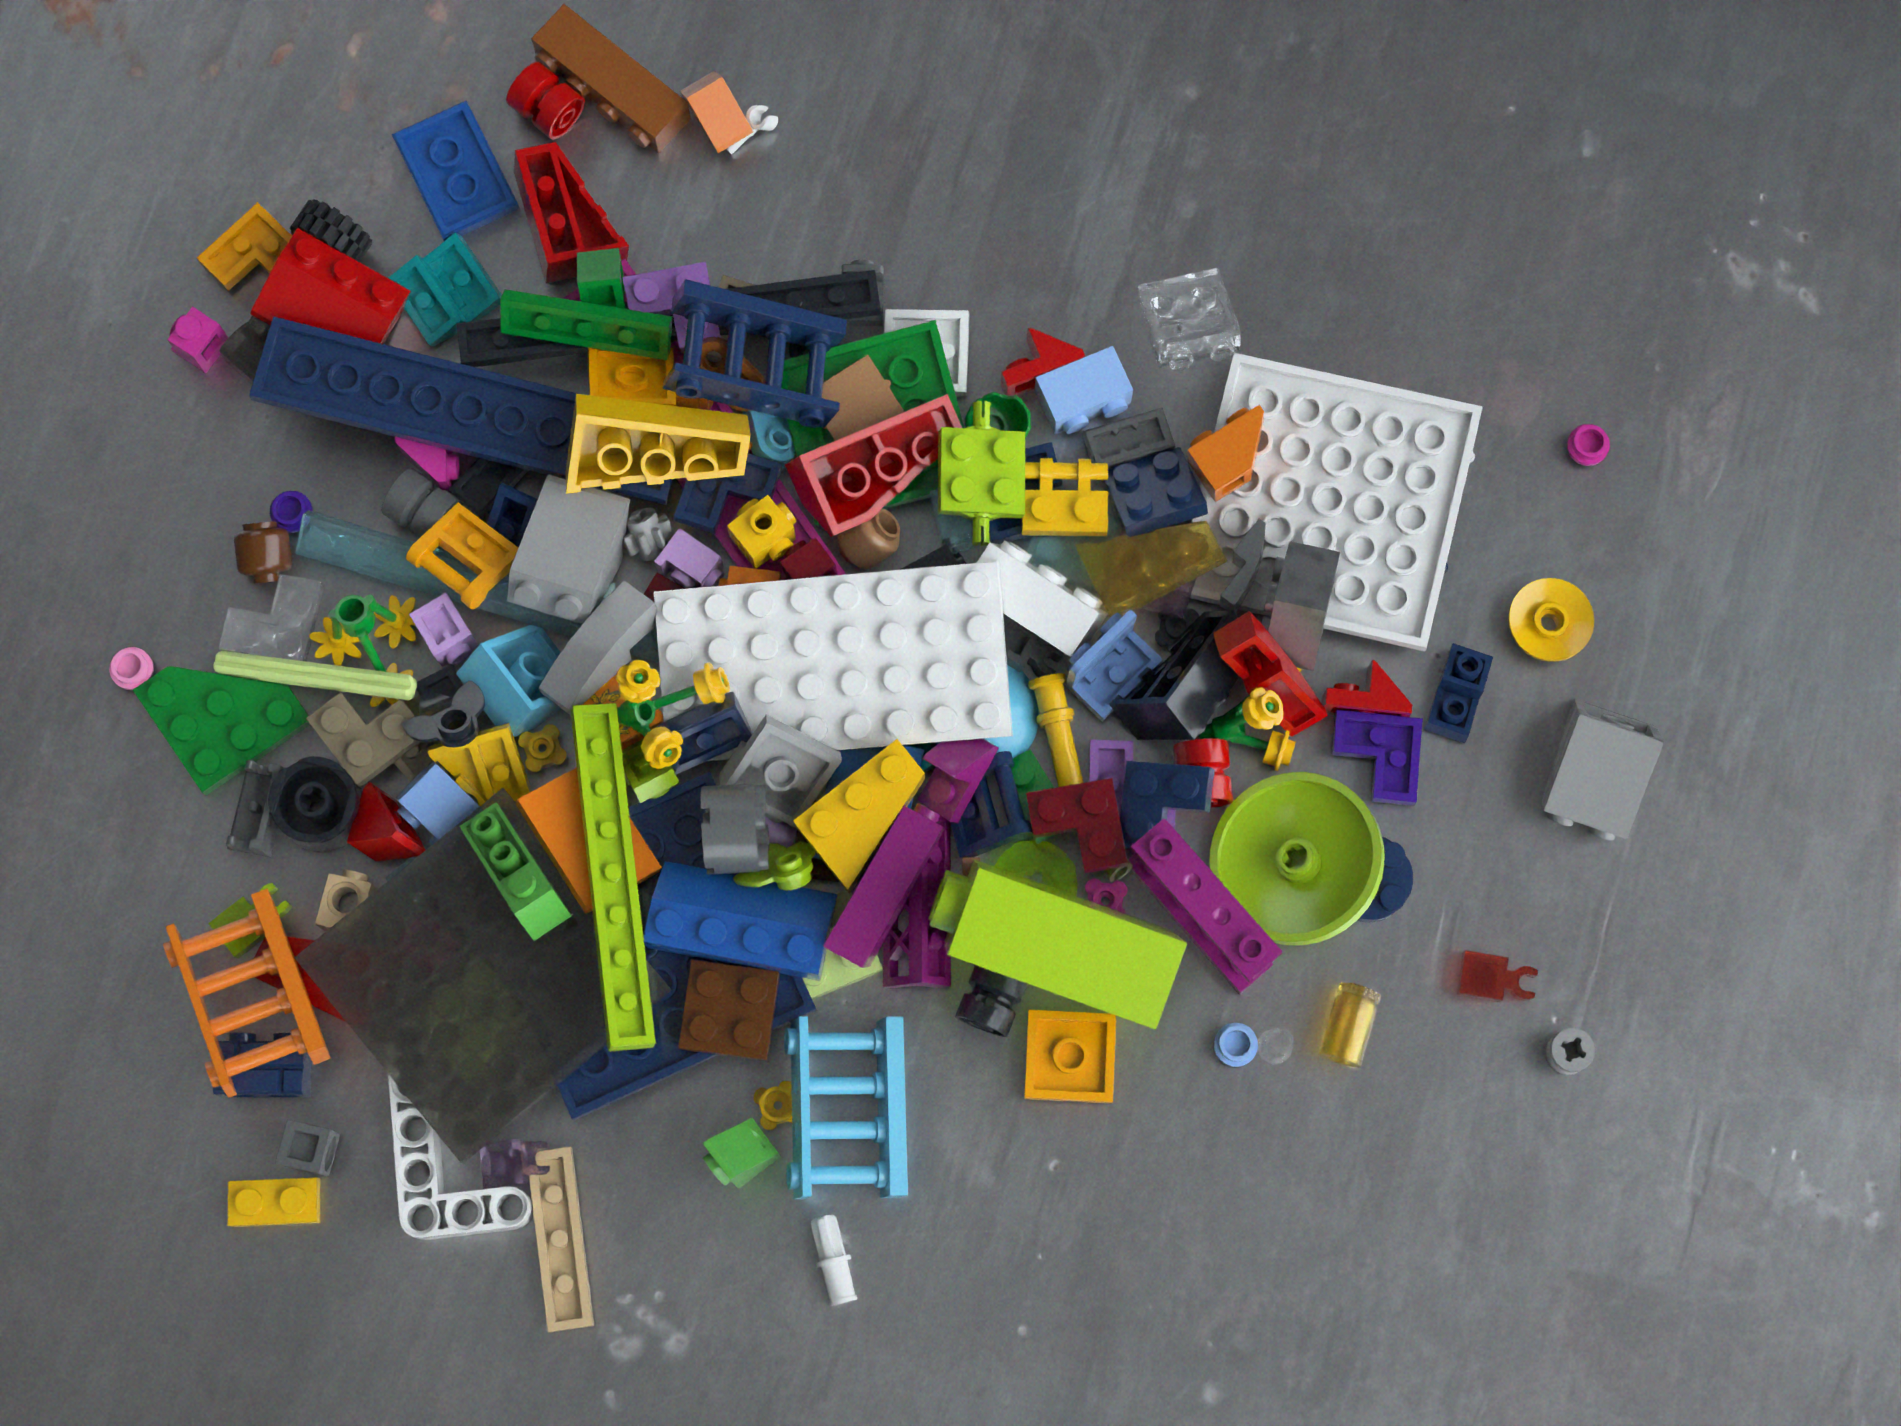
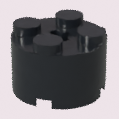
M310 756L299 759L298 762L288 768L285 767L277 774L270 787L268 806L278 828L297 845L312 851L340 849L348 844L347 839L359 810L360 798L363 792L362 788L358 787L353 778L349 776L350 774L335 761L325 757ZM322 798L325 801L323 807H317L314 812L310 808L311 803H319Z

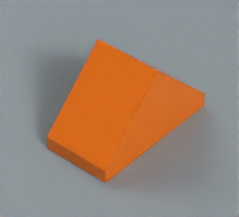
M716 71L711 72L680 91L683 99L688 102L690 110L718 153L753 133L750 124L723 77Z

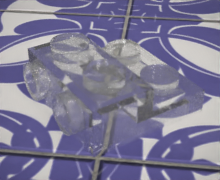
M1218 268L1137 286L1138 298L1148 325L1149 340L1159 369L1170 366L1172 370L1181 371L1190 367L1193 361L1210 357L1213 361L1221 362L1229 359L1234 352L1240 351V326Z

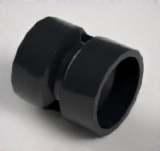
M975 965L968 981L973 988L972 992L963 994L955 1018L987 1033L1008 1037L1016 1016L1012 1006L1013 1004L1021 1003L1028 984ZM987 997L996 1000L993 1006L986 1004Z

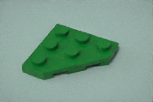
M167 666L133 689V692L194 782L206 796L244 771L246 760L257 762L310 726L306 719L309 714L291 688L285 684Z

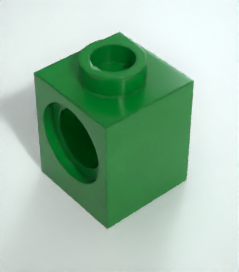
M619 248L578 252L577 284L581 302L626 309L624 273Z

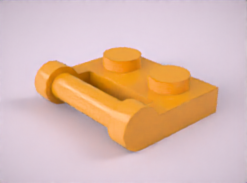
M457 503L410 547L406 554V560L416 568H425L459 594L463 604L470 609H475L484 601L487 593L510 572L518 547L460 503ZM438 546L442 547L475 572L478 577L470 582L433 554V551Z

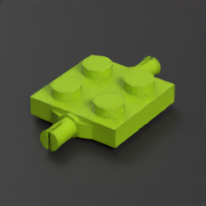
M982 401L973 402V426L967 428L941 427L938 431V514L959 515L972 520V545L978 546L980 543L981 546H988L990 543L989 521L998 518L1022 519L1025 515V432L1004 431L990 427L991 403L988 401H984L983 404Z

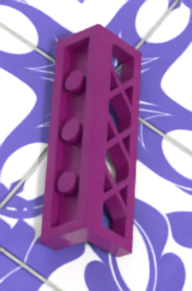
M942 816L938 819L937 824L945 827V830L883 942V987L899 988L916 985L933 988L951 987V956L947 955L944 942L947 932L929 926L931 920H928L945 870L951 871V824L949 820ZM905 908L909 913V925L902 933L898 928V917ZM905 951L909 956V975L898 976V960Z

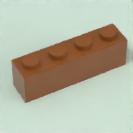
M563 4L531 38L536 53L534 56L536 62H541L553 73L556 71L566 79V84L583 97L587 96L596 103V109L607 121L613 124L618 121L626 127L629 137L640 147L646 148L649 146L659 154L691 120L686 100L567 5Z

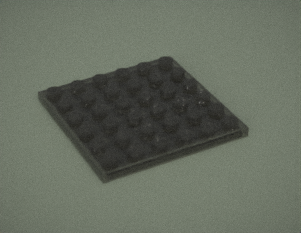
M504 788L494 794L294 957L462 1164L607 1045L593 911L584 913L515 805L516 802ZM495 802L498 803L571 914L570 918L535 941L514 915L459 827ZM646 960L652 1007L672 990Z

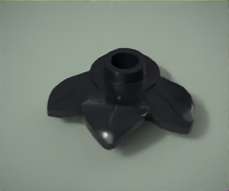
M468 681L462 685L453 698L424 690L419 702L420 716L406 720L402 723V726L407 735L416 741H439L442 745L452 748L467 745L475 739L479 732L477 718L485 708V698L479 686L473 681Z

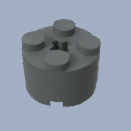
M750 783L702 786L701 809H705L706 813H703L701 829L705 869H707L706 874L747 873L769 870L768 851L770 850L769 828L765 820V811L767 809L765 785Z

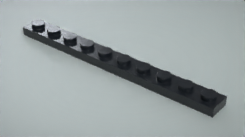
M875 270L727 289L845 320L881 315ZM668 315L672 316L671 342H675L678 339L673 315ZM501 318L457 323L461 364L472 367L588 353V347L501 333ZM718 325L720 336L728 335L729 330L724 326Z

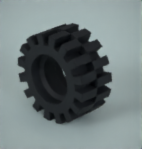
M316 199L307 201L290 226L292 235L299 228L358 262L362 260L373 243L370 235L362 231L363 228L359 224H354L352 218L348 215H342L337 208L333 207L332 209L327 203H320Z

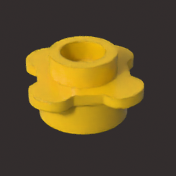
M547 724L543 730L534 733L525 731L519 736L518 744L525 750L527 757L525 766L529 771L539 772L542 768L561 765L565 762L567 753L561 748L558 740L560 731L555 725ZM542 744L547 747L544 752L539 751V746Z
M782 1081L779 1086L769 1089L761 1087L755 1091L753 1100L760 1107L762 1114L760 1124L764 1129L774 1130L778 1124L784 1122L792 1123L790 1081ZM777 1101L782 1103V1108L779 1110L774 1108V1103Z

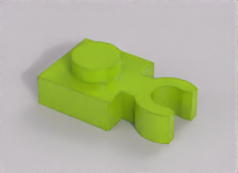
M269 883L263 886L259 891L268 888L270 894L272 895L276 893L279 889L273 883ZM242 896L208 924L212 929L248 917V911L256 909L254 903L251 905L247 898ZM285 900L276 907L279 916L283 917L291 910L292 905ZM252 933L224 945L235 958L239 959L262 941L265 934L257 936L256 933Z

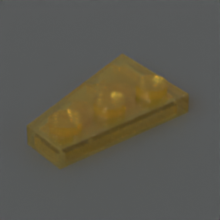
M1207 521L1156 529L1153 533L1129 537L1128 535L1112 537V540L1093 544L1090 542L1074 544L1110 618L1117 612L1123 617L1129 610L1135 611L1228 562Z

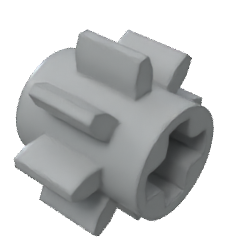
M643 508L628 516V528L623 540L630 556L638 553L641 560L649 561L657 559L668 544L667 540H670L675 533L666 513L663 512L657 515L655 509Z

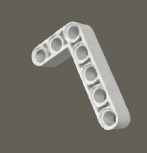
M407 1019L395 1022L386 1034V1053L401 1227L412 1237L425 1240L516 1230L525 1227L534 1216L532 1198L528 1193L516 1187L507 1186L445 1194L433 1041L427 1030L419 1023ZM411 1030L417 1031L419 1034L417 1048L408 1053L402 1052L399 1046L402 1035ZM420 1074L423 1080L421 1091L415 1096L406 1097L402 1089L405 1079L410 1075ZM423 1118L427 1126L424 1136L420 1140L410 1141L406 1135L407 1125L413 1119ZM426 1162L430 1169V1176L424 1184L414 1186L410 1181V1170L416 1163ZM518 1196L522 1200L523 1211L516 1219L506 1220L501 1212L502 1204L508 1197ZM474 1201L478 1208V1217L472 1224L463 1226L458 1221V1209L464 1202ZM428 1206L434 1215L433 1222L426 1230L418 1231L414 1226L413 1216L419 1208Z

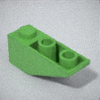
M497 802L459 826L514 915L534 941L571 917L566 906Z
M753 1118L715 1135L703 1143L709 1151L703 1157V1160L724 1186L732 1182L738 1189L781 1157Z

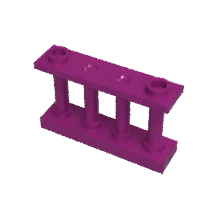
M1165 818L1131 846L1135 854L1128 859L1132 863L1130 871L1239 995L1274 965L1272 962L1283 953L1282 950Z

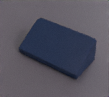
M733 691L725 694L723 703L712 702L706 705L702 704L656 726L666 727L671 732L677 731L683 738V743L680 745L682 748L681 756L676 763L671 765L676 775L736 748L741 741L747 743L753 734Z

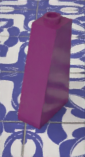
M917 803L914 810L903 806L823 947L861 968L871 966L945 830V827L937 824L941 815Z

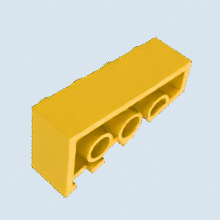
M576 394L565 472L566 494L582 492L581 488L603 486V490L621 488V484L647 482V485L664 484V480L687 478L688 481L744 475L751 437L748 415Z

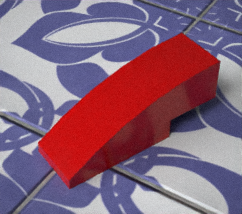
M1250 611L1213 633L1220 657L1243 679L1246 692L1249 695L1254 689L1262 687L1265 691L1272 690L1279 696L1283 705V719L1279 725L1285 731H1290L1289 735L1291 737L1328 716L1326 709L1300 671Z

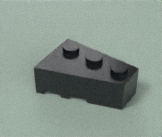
M1233 610L1203 612L1166 648L1171 655L1158 668L1152 671L1147 667L1138 675L1142 683L1126 699L1118 695L1109 703L1137 740H1195L1206 729L1207 721L1217 707L1226 701L1230 689L1240 677L1220 657L1213 634L1239 618Z

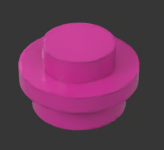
M1583 424L1576 427L1567 439V451L1570 457L1578 464L1584 466L1599 464L1609 452L1610 441L1603 429L1593 424Z

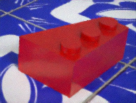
M556 142L515 150L514 175L545 283L577 277L578 252L619 248L621 260L624 258L627 260L629 245L623 236L617 234L608 221L606 212L600 204L597 205L585 188L584 181Z

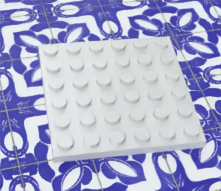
M1234 353L1214 432L1226 426V420L1236 411L1245 407L1250 411L1260 404L1264 410V423L1251 481L1217 502H1214L1201 483L1200 489L1207 502L1208 514L1192 519L1175 587V595L1220 605V595L1241 569L1232 563L1233 551L1257 520L1261 519L1266 523L1263 555L1257 576L1245 600L1239 607L1240 610L1266 616L1272 615V613L1264 611L1269 586L1278 587L1279 583L1271 582L1277 556L1285 558L1289 541L1339 551L1340 556L1324 629L1426 652L1483 406Z

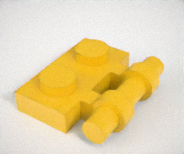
M1040 458V462H1025V479H1039V490H1025V515L1022 518V535L1107 536L1108 491H1091V480H1108V463H1091V459L1078 458V463L1053 462V458ZM1053 479L1077 480V490H1053Z

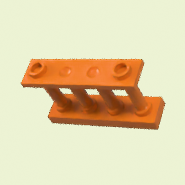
M268 888L251 894L256 909L248 911V917L183 940L174 923L165 926L170 941L163 943L166 956L172 968L180 967L212 1059L204 1063L213 1088L221 1085L228 1098L237 1095L231 1076L297 1051L299 1055L307 1052L314 1065L331 1059L275 902ZM252 933H256L257 936L265 934L270 948L263 950L262 956L197 980L189 957ZM270 972L271 975L279 973L284 987L276 990L277 995L214 1019L210 1018L203 996ZM284 1011L285 1015L293 1012L298 1027L291 1030V1035L231 1058H224L217 1036Z

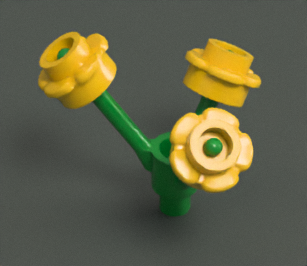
M633 660L628 666H621L616 674V681L619 683L618 690L626 699L620 707H617L618 723L626 727H632L644 736L641 750L645 760L649 762L651 767L661 769L671 766L681 756L682 748L680 745L683 743V738L679 732H671L663 726L651 730L649 724L655 718V711L697 694L705 705L712 702L723 703L725 693L730 691L726 673L721 667L714 669L711 663H704L703 669L693 672V686L650 701L649 699L656 693L655 688L660 685V676L656 669L649 667L647 662Z
M1262 687L1254 689L1250 695L1224 715L1213 718L1212 723L1207 724L1206 729L1199 735L1200 739L1230 740L1231 743L1248 745L1264 750L1266 753L1263 763L1274 766V771L1279 770L1280 764L1289 766L1296 741L1288 739L1290 734L1288 730H1286L1285 734L1273 730L1269 742L1246 735L1244 725L1246 722L1253 728L1269 730L1273 728V725H1279L1283 719L1281 699L1274 691H1265Z

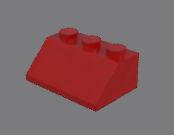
M297 228L273 266L251 309L250 315L271 325L274 316L384 344L402 314L410 290Z

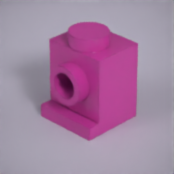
M193 306L186 315H181L173 323L170 336L167 339L172 346V352L205 374L231 342L219 323ZM212 339H214L213 342L209 345V347L206 349V351H205V352L203 353V355H202L201 353L204 351V349L207 347V345L210 343V341H211Z

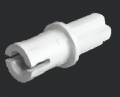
M829 1214L813 1219L811 1227L820 1262L816 1263L817 1268L822 1267L830 1306L857 1300L847 1260L851 1259L850 1254H845L836 1216Z

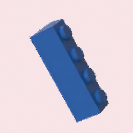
M664 862L651 899L643 937L647 948L749 968L779 971L780 974L821 981L827 948L823 946L830 935L837 894L804 887L794 890H781L778 888L777 882L760 887H747L734 882L733 877L735 874L707 875V869Z

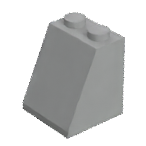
M548 474L510 568L507 602L583 624L602 602L622 563L623 538L626 534L630 499L592 487L581 488L582 492L566 494V480Z
M1574 698L1541 801L1543 811L1549 813L1548 818L1566 826H1573L1574 821L1590 827V833L1603 839L1614 840L1615 836L1627 839L1664 744L1657 727Z

